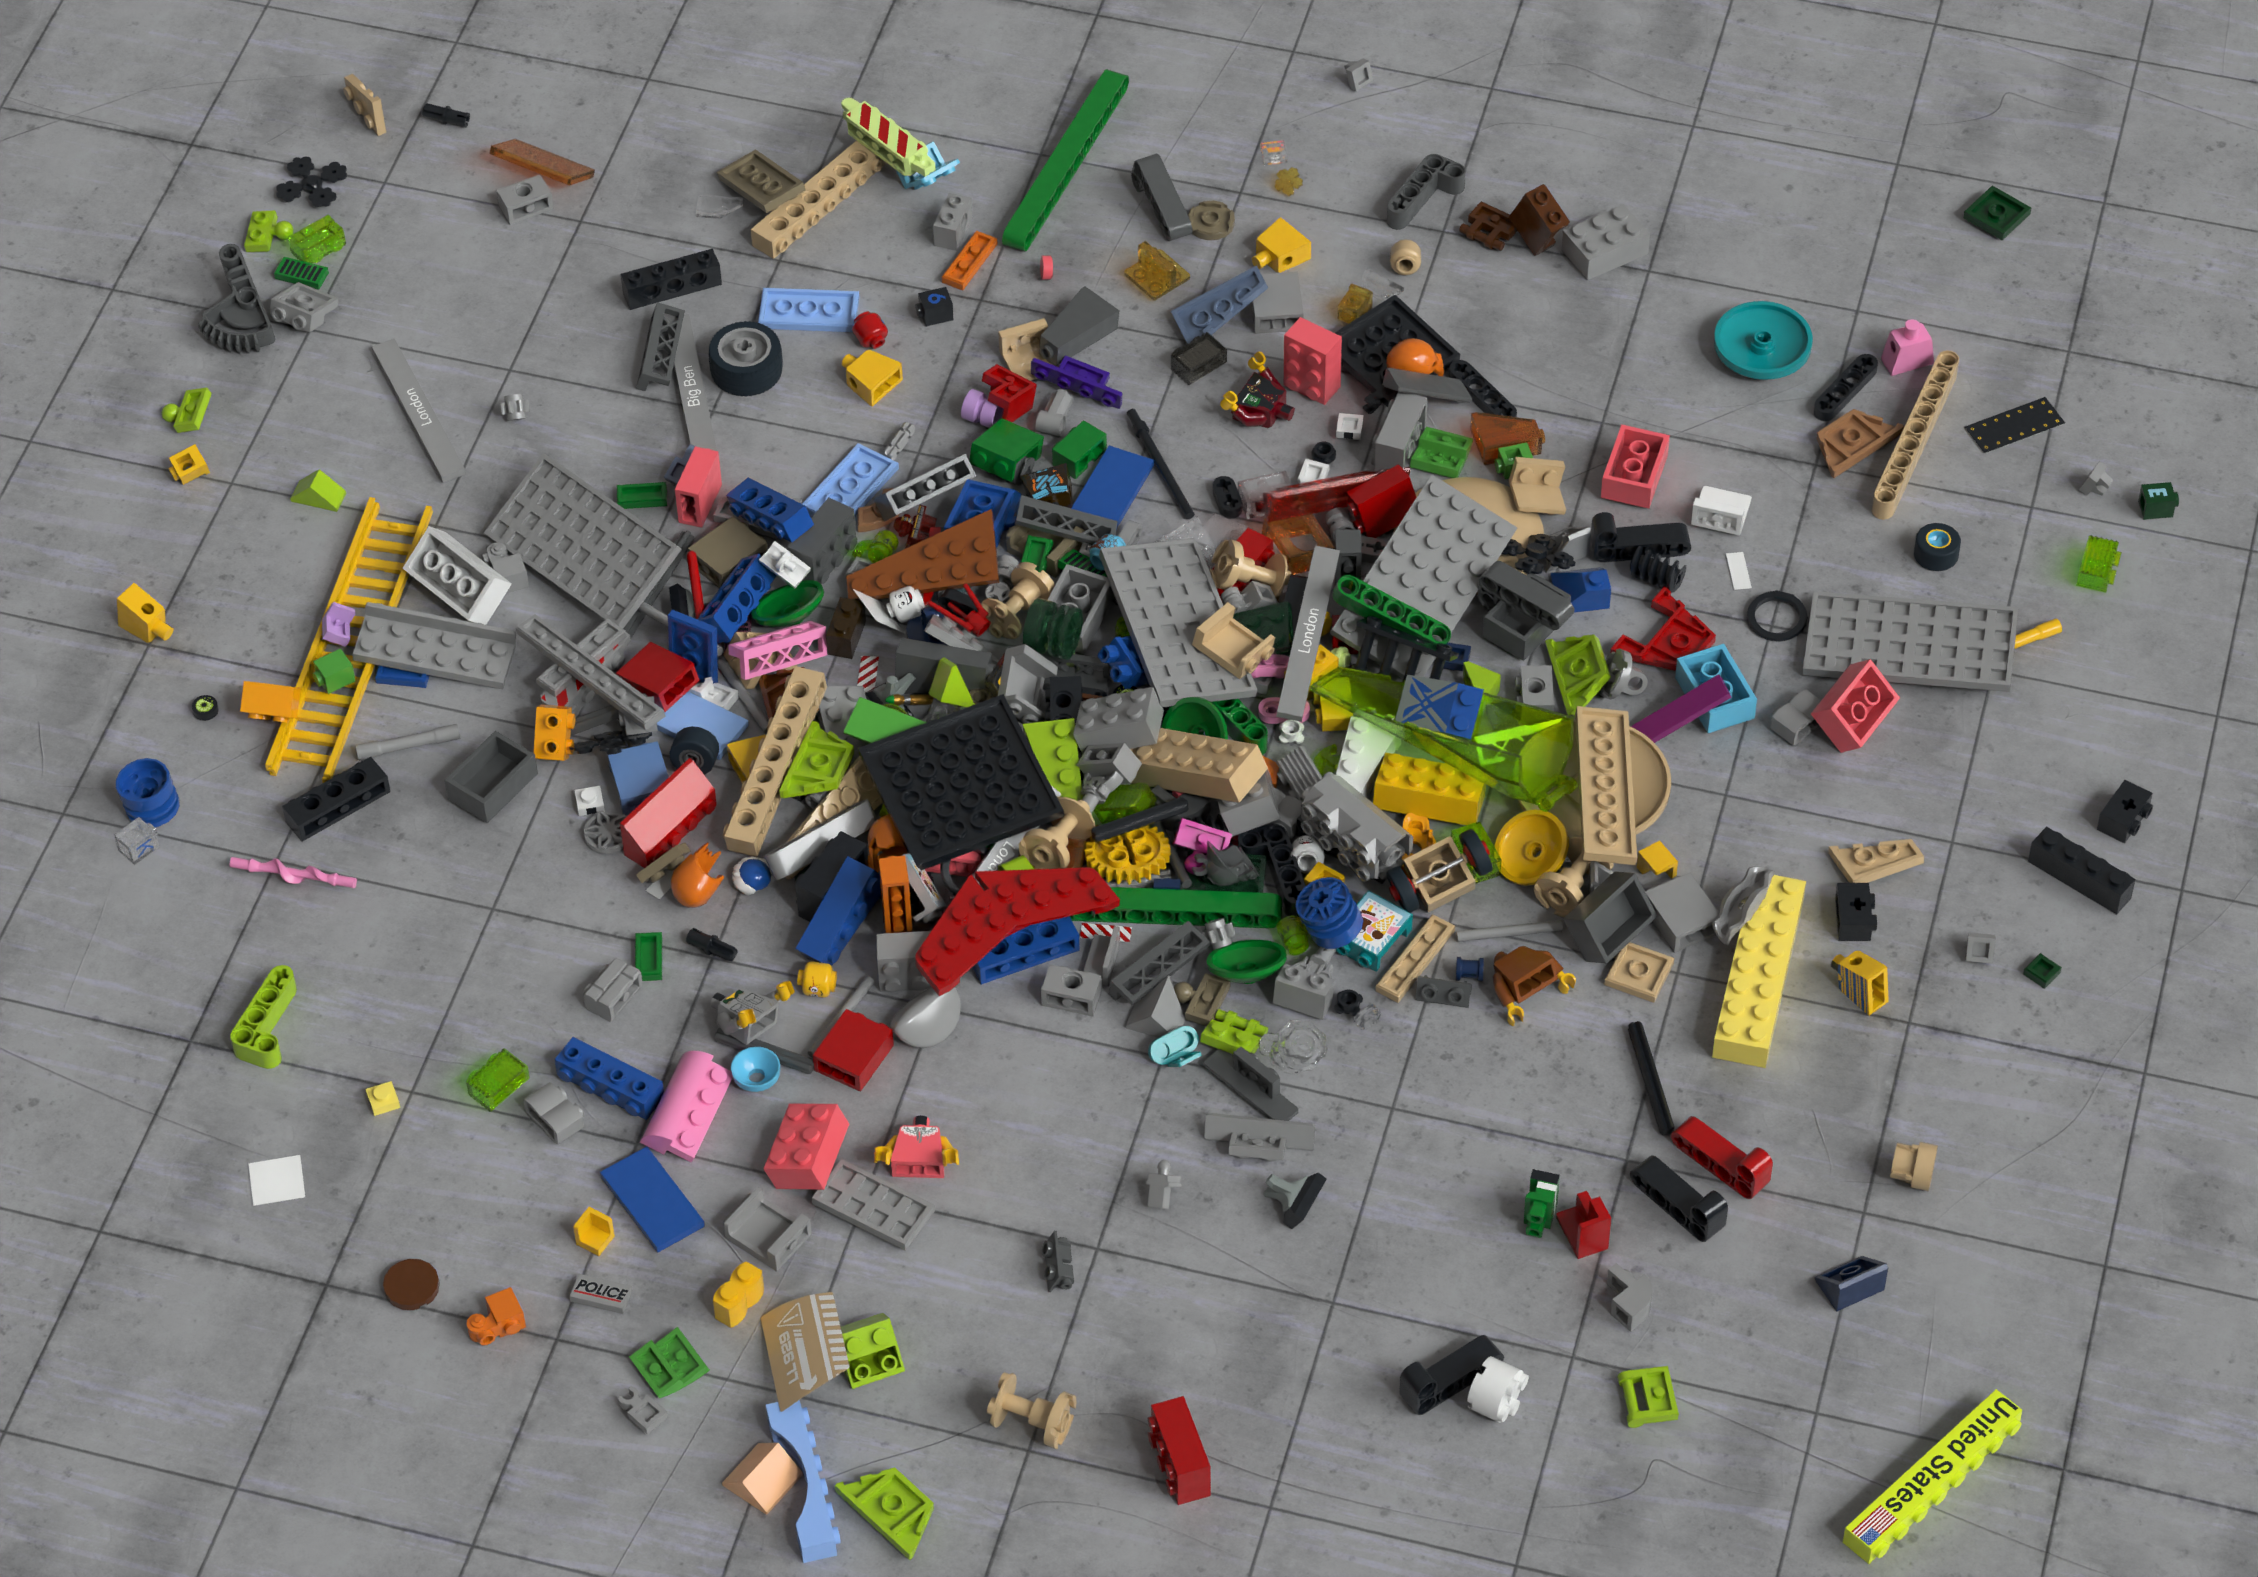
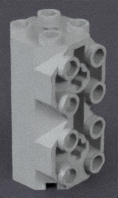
M1328 772L1319 782L1307 787L1302 793L1304 801L1301 804V818L1303 820L1301 827L1303 831L1309 836L1312 835L1326 851L1338 848L1340 852L1337 856L1340 862L1356 872L1362 881L1366 882L1373 878L1378 879V876L1381 879H1387L1386 872L1396 866L1401 868L1403 865L1401 858L1404 853L1409 856L1413 850V836L1341 776Z

